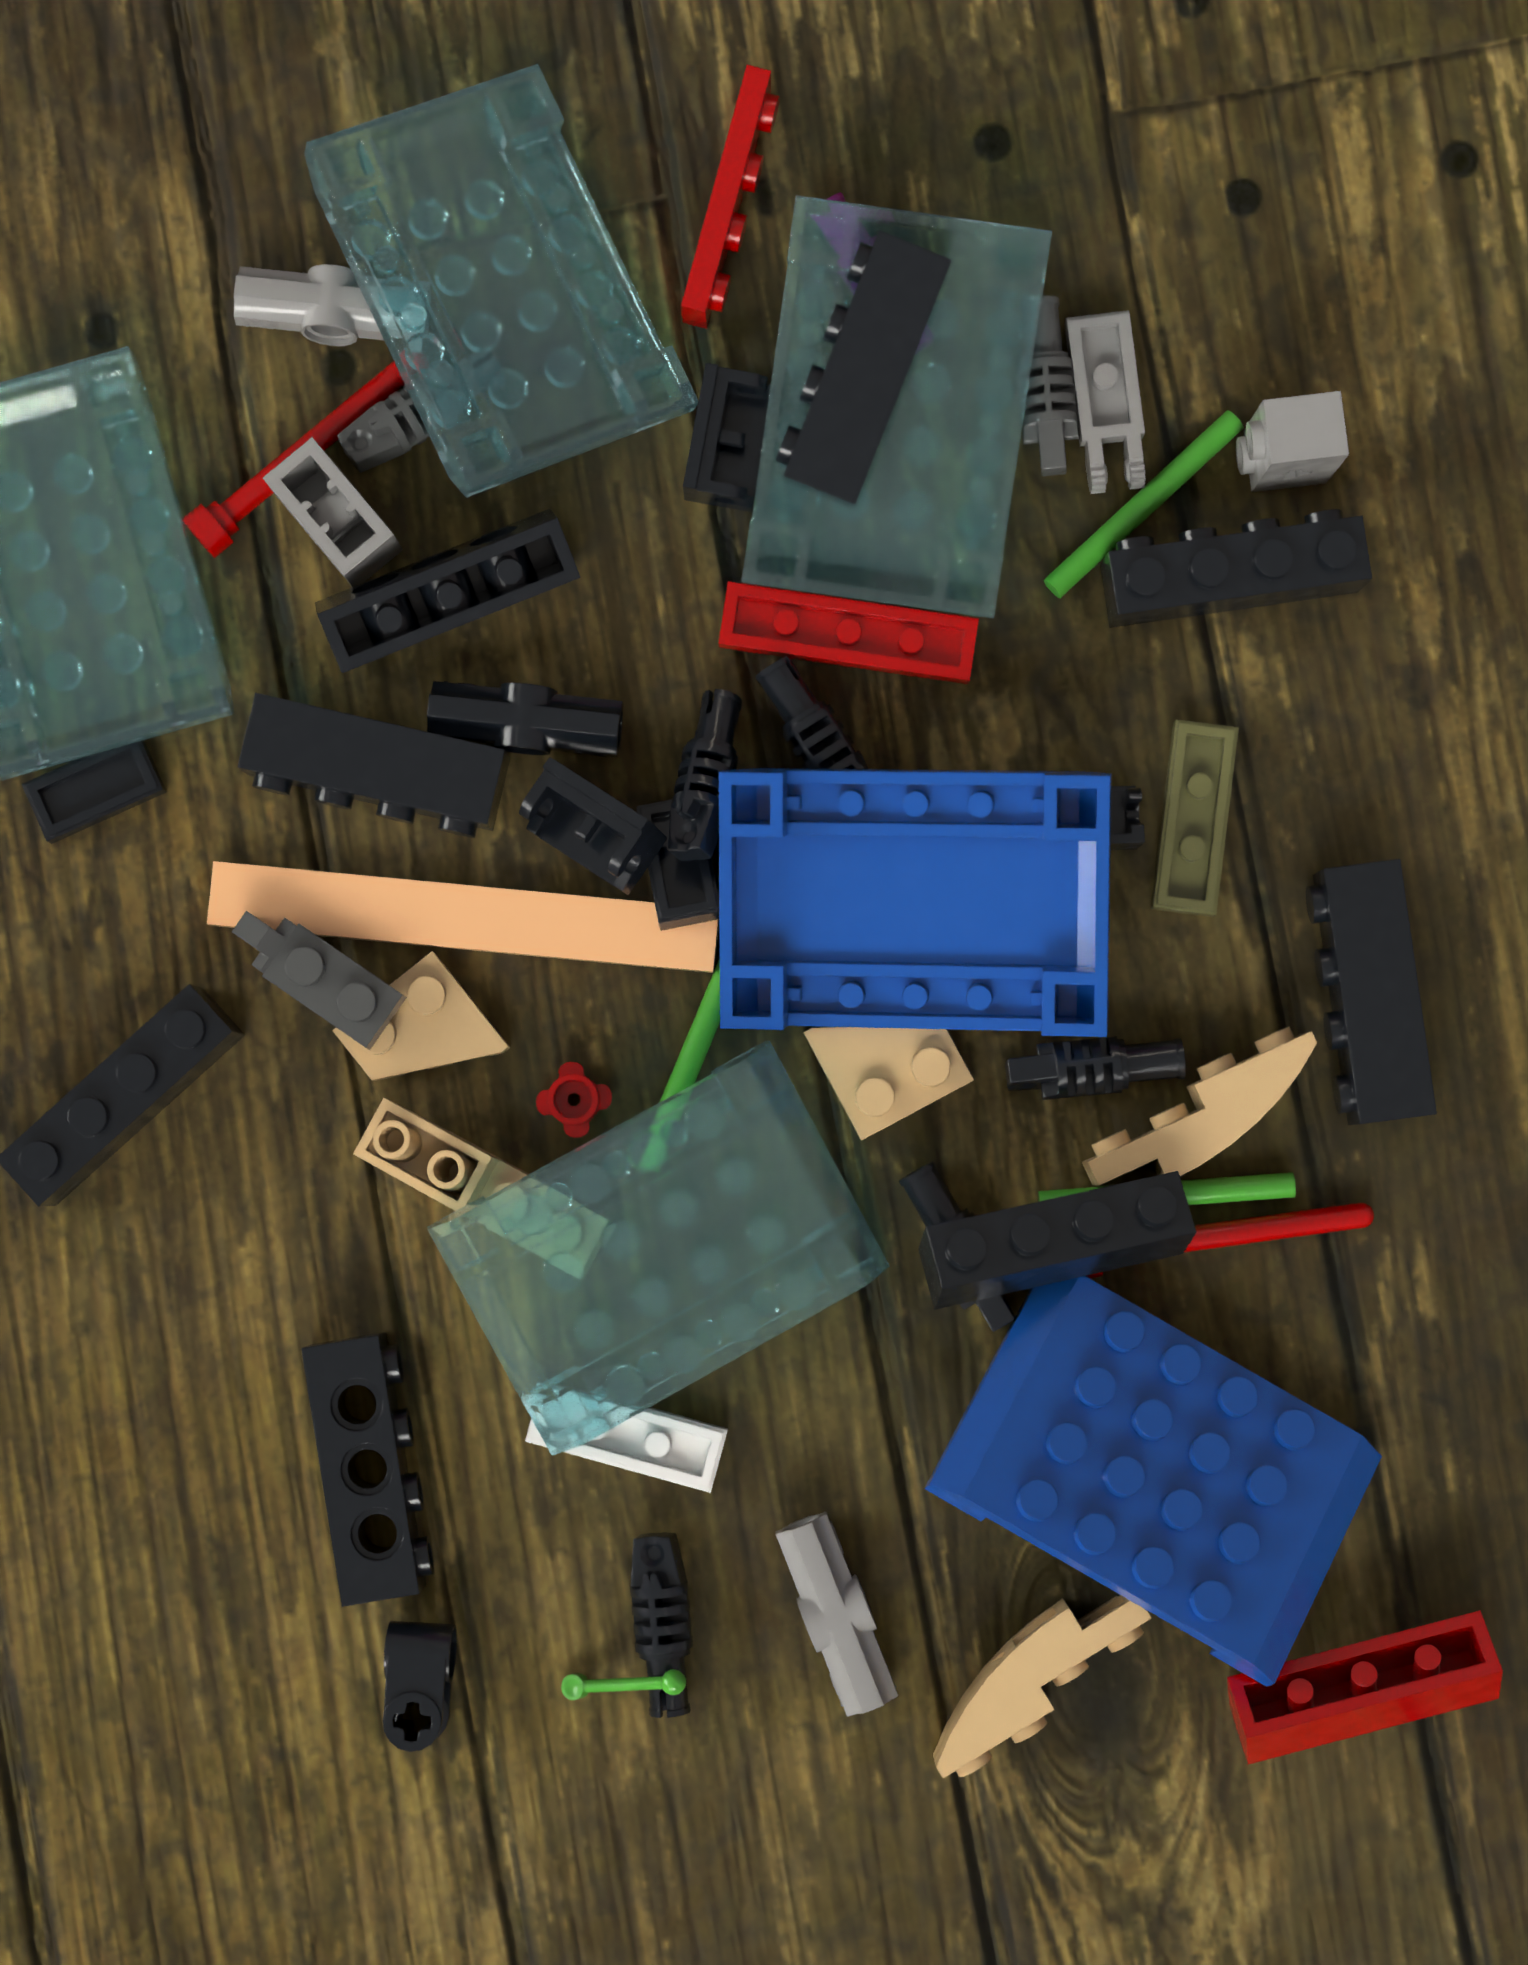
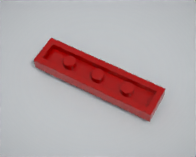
M746 65L681 303L682 321L685 324L707 329L712 310L723 312L731 283V275L722 273L728 250L737 253L740 251L748 215L739 213L744 191L756 192L764 161V155L755 153L760 132L772 133L779 108L780 96L771 94V70Z
M728 581L718 645L719 648L779 657L790 655L792 659L969 684L979 618Z

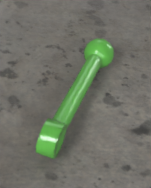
M675 1669L668 1670L663 1676L587 1679L585 1675L575 1673L567 1675L563 1679L561 1690L563 1695L569 1700L584 1698L591 1692L662 1689L667 1694L675 1696L685 1689L686 1678L681 1671Z

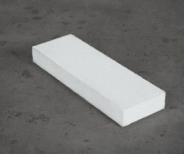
M543 1378L525 1442L711 1493L728 1428Z

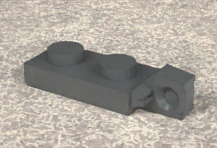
M246 911L232 931V933L260 951L252 966L264 973L262 977L369 1050L407 998L301 924L296 926L285 917L277 929L274 930Z

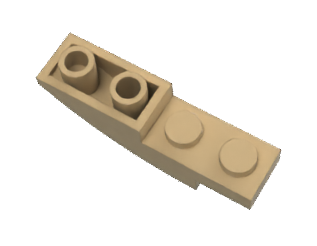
M1290 1026L1255 1041L1254 1043L1259 1053L1236 1063L1232 1053H1229L1196 1068L1201 1080L1186 1086L1197 1110L1189 1113L1185 1103H1181L1150 1117L1149 1119L1154 1129L1138 1137L1130 1139L1127 1130L1124 1129L1093 1143L1091 1146L1096 1156L1082 1162L1091 1184L1099 1186L1149 1162H1152L1157 1175L1178 1171L1179 1175L1182 1176L1228 1148L1260 1121L1280 1100L1299 1075L1317 1044L1312 1031L1294 1037Z
M383 1098L353 1155L454 1211L469 1216L580 1278L585 1277L614 1223L611 1219L565 1195L564 1192L386 1098Z
M1120 1595L1115 1596L1076 1620L1065 1601L1061 1599L1030 1621L1008 1640L982 1668L962 1695L947 1721L933 1753L936 1768L942 1778L955 1771L959 1777H965L980 1769L991 1760L992 1755L989 1750L1010 1737L1014 1743L1022 1742L1047 1725L1044 1716L1052 1712L1054 1708L1042 1686L1052 1680L1055 1686L1058 1687L1077 1678L1089 1667L1085 1659L1106 1646L1111 1652H1116L1132 1644L1144 1633L1140 1625L1152 1619L1148 1611Z

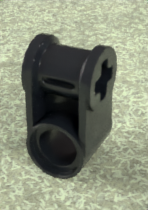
M406 1621L389 1622L384 1649V1675L386 1683L383 1727L389 1741L398 1749L409 1752L423 1750L431 1745L448 1725L451 1683L454 1676L457 1653V1629L455 1624ZM414 1703L420 1704V1714L431 1716V1722L427 1723L419 1733L414 1732L413 1721L403 1719L402 1715Z

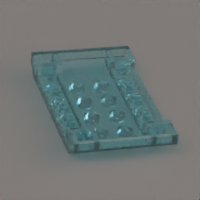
M538 64L309 141L304 152L316 197L447 475L466 498L692 412L699 402L673 346L663 348L560 132L565 119Z
M796 195L787 255L788 265L742 583L994 619L1052 231ZM879 230L952 259V262L856 505L850 508L783 481L782 477L787 466L775 460L789 425L802 429L811 405L801 402L799 399L812 365L815 364L824 369L826 368L834 344L824 341L823 337L836 304L838 303L849 308L857 289L858 283L848 280L847 276L859 245L863 242L873 247Z
M129 346L0 382V781L235 714L231 687L186 526L181 520L183 518L149 394L135 355Z
M766 1040L711 1070L712 1074L493 1195L487 1198L482 1196L427 1226L429 1234L552 1456L581 1446L867 1286L890 1267L770 1041Z

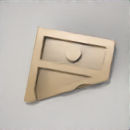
M433 951L389 985L407 998L370 1050L338 1028L332 1030L373 1081L401 1076L424 1069L452 1065L453 1063L489 1055L503 1054L510 1048Z
M820 1027L811 1028L803 1032L861 1141L974 1081L947 1029Z

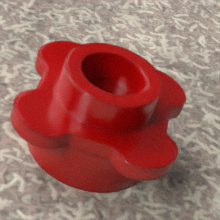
M566 1062L560 1066L558 1071L559 1078L553 1082L550 1089L542 1090L538 1093L536 1107L542 1115H552L564 1125V1131L568 1136L580 1138L589 1132V1122L597 1112L607 1109L611 1105L612 1092L607 1085L595 1084L584 1074V1068L581 1064ZM571 1094L579 1095L580 1103L577 1106L569 1104L568 1097Z

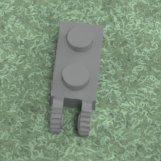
M1129 310L1068 317L1065 320L1064 327L1069 357L1072 359L1079 423L1080 447L1085 446V466L1090 494L1106 492L1108 473L1107 466L1104 463L1102 444L1123 441V467L1129 489L1145 488V465L1141 441L1145 435Z

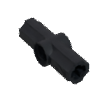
M433 681L427 709V732L470 742L494 744L496 748L505 749L506 752L517 754L550 755L551 750L580 755L590 754L600 757H618L622 736L624 704L623 701L561 695L557 694L558 691L553 688L527 683H502L501 688L469 683Z

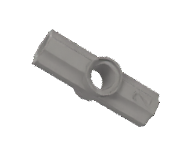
M328 264L313 266L308 270V273L240 266L238 275H236L234 320L236 325L297 331L301 332L310 341L329 346L351 345L357 341V338L425 344L428 333L430 289L426 285L364 279L360 273L353 269Z
M827 1512L805 1517L776 1531V1537L800 1595L796 1600L816 1652L822 1651L830 1672L831 1681L847 1717L855 1714H864L884 1706L890 1700L898 1697V1692L873 1631L877 1629L869 1604L857 1575L852 1576L843 1555V1548Z

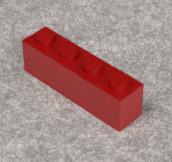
M1481 1610L1286 1661L1275 1684L1268 1687L1243 1673L1227 1677L1229 1706L1249 1765L1499 1699L1503 1670Z

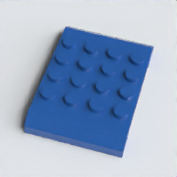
M782 768L720 771V1029L784 1030L787 1026L1041 1031V1036L1107 1037L1109 1013L1112 774L1085 771Z
M1083 1276L1030 1288L1015 1316V1320L1008 1329L924 1489L979 1521H983L985 1518L992 1520L1212 1648L1209 1654L1268 1687L1275 1684L1382 1455L1358 1432L1090 1278Z

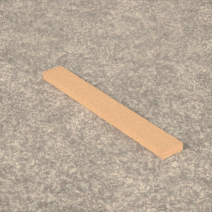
M213 861L207 925L235 928L244 913L248 911L274 930L277 929L285 917L296 926L301 924L315 935L323 937L707 973L714 972L719 919L660 931L655 902Z

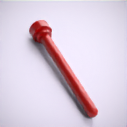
M413 344L220 505L215 500L206 508L200 503L181 519L183 523L215 559L234 543L231 536L240 530L236 524L273 494L263 479L266 474L311 437L323 451L327 450L339 440L337 435L377 402L388 399L390 394L398 391L425 369L433 358L431 348L426 344Z
M1353 1203L1195 1225L1196 1234L1184 1252L1365 1228L1373 1222L1374 1211L1366 1203ZM1101 1272V1273H1096V1274H1092V1275H1087L1086 1277H1088V1278L1102 1277L1103 1272Z

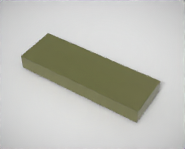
M1178 719L1173 722L1150 909L1209 917L1216 916L1239 727Z

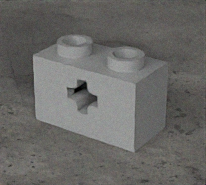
M1341 391L1263 400L1251 420L1246 423V428L1243 431L1244 436L1237 437L1236 440L1238 469L1241 475L1249 474L1251 492L1325 484L1349 455Z
M312 437L263 477L275 496L352 587L364 583L403 551L394 534Z

